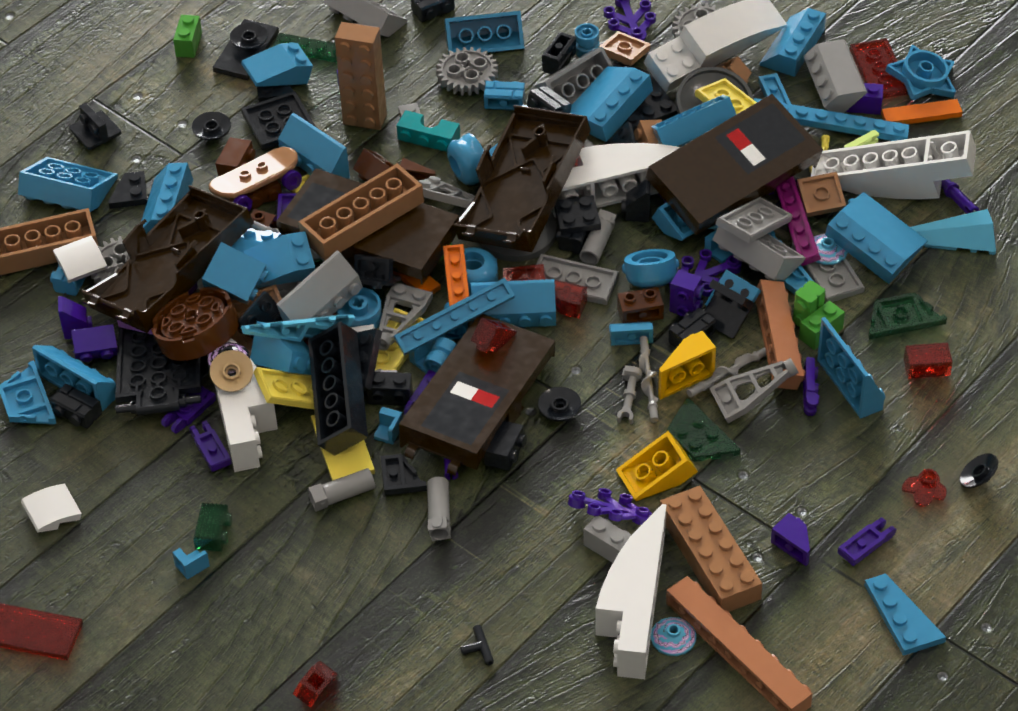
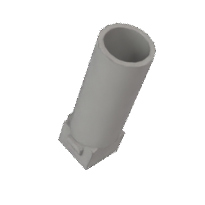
M600 209L598 214L601 230L589 232L579 254L581 261L585 264L596 265L599 262L614 229L616 214Z
M369 468L322 485L320 483L308 487L309 498L316 512L327 508L328 505L375 489V482Z
M433 477L427 482L428 531L432 541L451 539L449 481L444 477Z

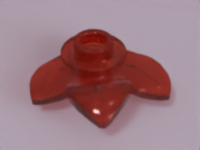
M925 469L918 476L909 477L902 485L903 492L914 494V502L919 507L929 505L934 498L943 501L947 494L946 487L940 483V477L933 469Z

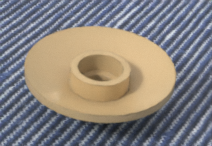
M224 351L213 359L210 366V377L212 382L223 391H239L250 383L253 377V365L251 360L240 351ZM229 371H235V376H229Z

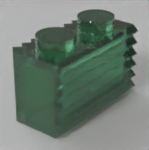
M204 502L201 504L193 538L195 550L222 552L223 544L228 543L227 527L232 525V513H229L228 505Z

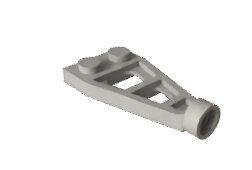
M435 176L419 180V183L422 184L423 197L463 208H468L475 198L474 195L440 181L441 179Z
M394 282V285L386 295L379 330L382 331L380 350H388L390 345L396 341L394 335L409 328L426 311L433 299V292ZM396 304L413 308L407 315L393 312ZM389 320L401 323L397 329L387 327Z
M789 358L784 362L780 361L729 377L709 389L726 421L730 423L748 413L785 380L799 372L792 359ZM770 373L773 374L774 379L765 387L759 386L757 382L759 377ZM746 383H752L755 386L754 393L747 399L740 400L736 393V388Z

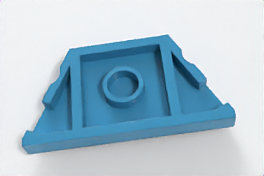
M34 360L28 363V368L23 372L17 371L9 380L0 384V396L10 422L56 424L54 413Z

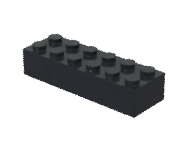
M341 321L308 339L317 442L319 447L333 455H337L368 438L357 331Z

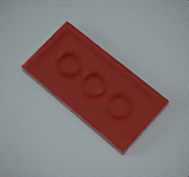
M887 38L850 44V51L864 82L883 84V99L908 94L905 84L885 71L888 64L897 62Z
M0 603L1 648L68 661L82 628V619Z

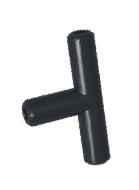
M475 625L473 631L477 642L461 646V653L466 655L481 651L485 664L492 665L494 659L482 626Z

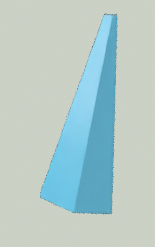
M988 209L910 227L928 241L924 247L955 251L957 248L970 249V252L974 253L977 250L989 251V254L992 255L996 254L994 227Z
M354 314L314 317L244 325L241 329L243 334L301 342L303 337L312 338L340 321L350 327L355 316Z

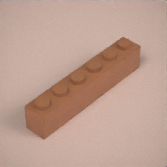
M760 279L757 288L762 291L756 299V306L768 365L780 361L784 362L791 358L799 373L785 380L777 388L797 390L800 383L805 379V370L802 369V355L798 350V338L795 336V323L791 317L792 308L788 303V291L785 289L784 282ZM770 373V375H771V380H773V379H774V376H773V374Z

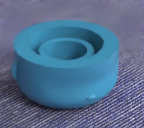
M470 133L463 135L458 140H452L447 148V157L453 173L463 184L469 186L480 183L476 168L484 151L476 137Z
M476 247L464 249L469 296L471 295V283L499 281L497 259L490 252Z
M642 250L631 253L624 258L622 271L626 275L628 282L633 286L639 288L661 287L673 280L679 267V261L676 259L675 253L670 250Z

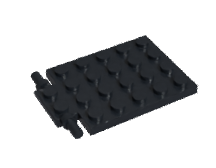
M119 327L115 399L117 404L130 402V404L116 405V414L131 412V414H137V416L177 411L182 407H187L188 404L202 403L201 394L186 396V394L202 392V357L184 361L169 359L162 353L153 334Z

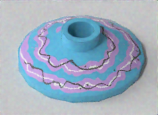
M825 234L814 237L821 260L816 261L817 263L834 265L846 258L848 252L837 245L832 238L827 237Z
M668 617L661 619L654 625L651 631V642L662 654L680 656L693 648L696 643V632L686 620L679 617Z

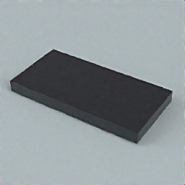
M244 19L241 24L257 23L265 27L268 33L266 42L258 48L244 50L234 46L230 40L213 65V72L248 80L250 76L242 66V60L267 50L279 33V28Z

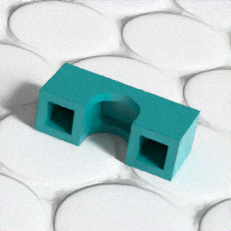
M405 110L396 125L398 140L447 152L450 142L460 139L459 123L441 119L437 126L429 128L424 126L423 114Z

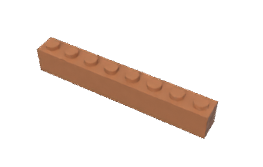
M686 576L667 589L666 604L682 619L686 620L715 651L778 711H806L811 707L812 692L810 688L798 681L791 670L786 669L780 664L775 655L770 654L759 640L754 639L743 625H739L727 610H723L712 596H708L698 582L692 581Z

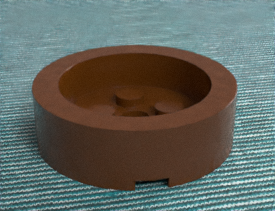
M216 287L200 288V292L191 295L186 292L174 298L159 310L152 321L154 326L151 331L162 353L167 358L177 361L196 359L213 352L230 340L238 329L239 315L226 291Z

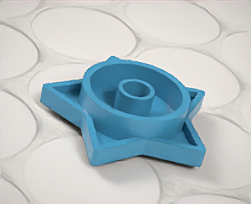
M911 45L908 55L904 60L890 63L886 67L885 71L905 84L911 100L928 94L953 98L956 93L948 77L954 61L943 59L936 53L920 50L916 46Z

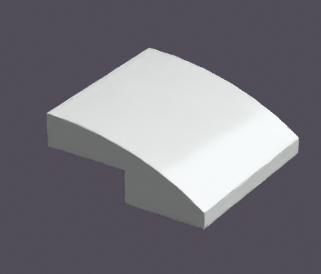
M92 236L53 250L68 283L107 269V264Z
M65 484L44 488L21 500L37 533L57 530L60 523L77 521L81 518L82 513Z

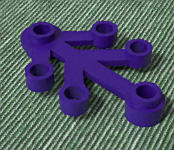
M615 0V5L623 9L625 16L616 13L612 6L604 8V17L611 18L608 21V28L610 30L620 31L643 41L646 39V30L651 24L656 22V14L648 12L651 10V2L649 0H642L640 8L634 15L630 8V0ZM645 14V21L638 27L637 22ZM620 22L629 25L630 28L620 25Z
M702 249L699 255L700 261L694 275L702 277V283H704L702 284L704 287L702 295L709 297L714 290L709 287L711 281L714 279L719 282L721 279L712 276L725 272L726 269L733 274H737L741 271L742 261L737 260L732 255L726 259L725 263L706 269L708 262L712 259V252L709 249ZM684 256L682 258V271L689 272V269L693 268V257Z
M600 488L597 496L598 499L604 502L587 498L585 493L579 490H574L569 495L568 505L570 507L583 509L588 504L587 513L589 515L609 514L608 518L616 522L632 519V522L642 525L652 515L648 508L637 507L632 503L633 496L629 494H620L618 503L611 497L612 491L606 488Z

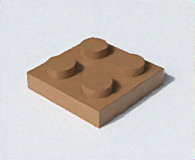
M617 31L599 47L603 46L610 59L632 66L650 51L651 44Z
M837 172L797 179L798 189L807 217L841 211L847 206Z

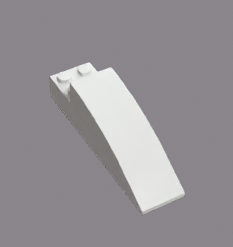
M743 0L684 25L680 36L649 52L644 64L657 83L667 93L678 87L682 80L691 72L703 67L718 65L785 28L787 23L770 0Z
M971 131L824 150L817 167L814 168L812 166L811 177L837 172L842 191L859 195L865 192L869 196L880 198L935 199L940 198L942 180L973 176L976 145Z
M618 143L584 147L578 156V166L572 168L558 200L594 195L597 208L626 201V192L646 180L648 167L680 147L651 143ZM651 185L650 195L658 194L657 190ZM553 208L552 213L554 217L557 218L555 208Z
M232 338L226 342L237 343ZM251 360L254 372V370L256 369V365ZM253 373L250 383L239 391L227 392L215 385L234 472L260 467L259 458H263L261 446L258 445L261 444L259 433L278 429L275 406L272 403L266 402Z
M662 504L629 537L608 571L595 608V635L617 638L614 641L613 667H617L618 677L645 679L666 533V504Z

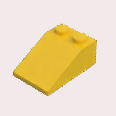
M703 331L684 338L660 367L658 388L660 400L713 375L715 371L716 346Z
M669 431L616 469L635 501L679 486L698 472L680 443Z

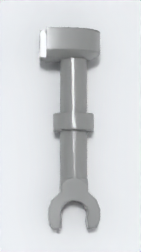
M625 365V368H623L622 379L628 381L627 389L623 393L625 398L623 407L617 413L618 423H621L623 417L629 418V424H632L634 420L631 408L633 400L636 398L635 387L636 382L641 380L643 373L640 368Z

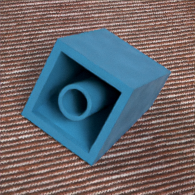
M221 242L202 277V283L204 287L223 289L230 298L248 305L250 300L254 301L259 291L256 287L259 282H264L268 271H266L265 263Z
M257 321V324L267 323V322ZM254 335L250 355L254 364L289 373L311 375L309 346L303 340L298 342Z

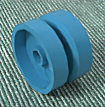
M363 287L358 294L354 295L341 309L336 311V315L354 314L355 319L350 327L373 324L378 329L382 317L381 300L379 295L373 290Z

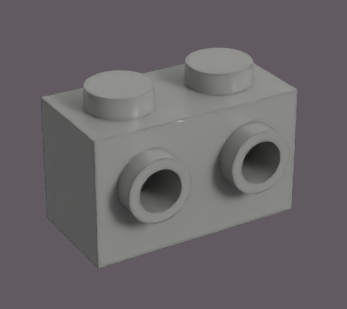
M595 516L584 528V546L613 563L631 534L613 525L610 520Z

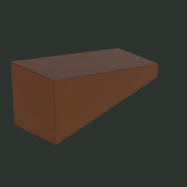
M402 158L400 166L416 180H424L430 176L436 177V171Z

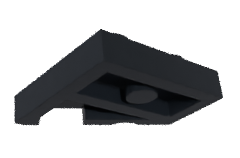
M144 171L124 173L108 201L109 209L147 204Z
M403 454L380 456L385 495L427 491L426 482L418 477L417 471L408 464V460Z

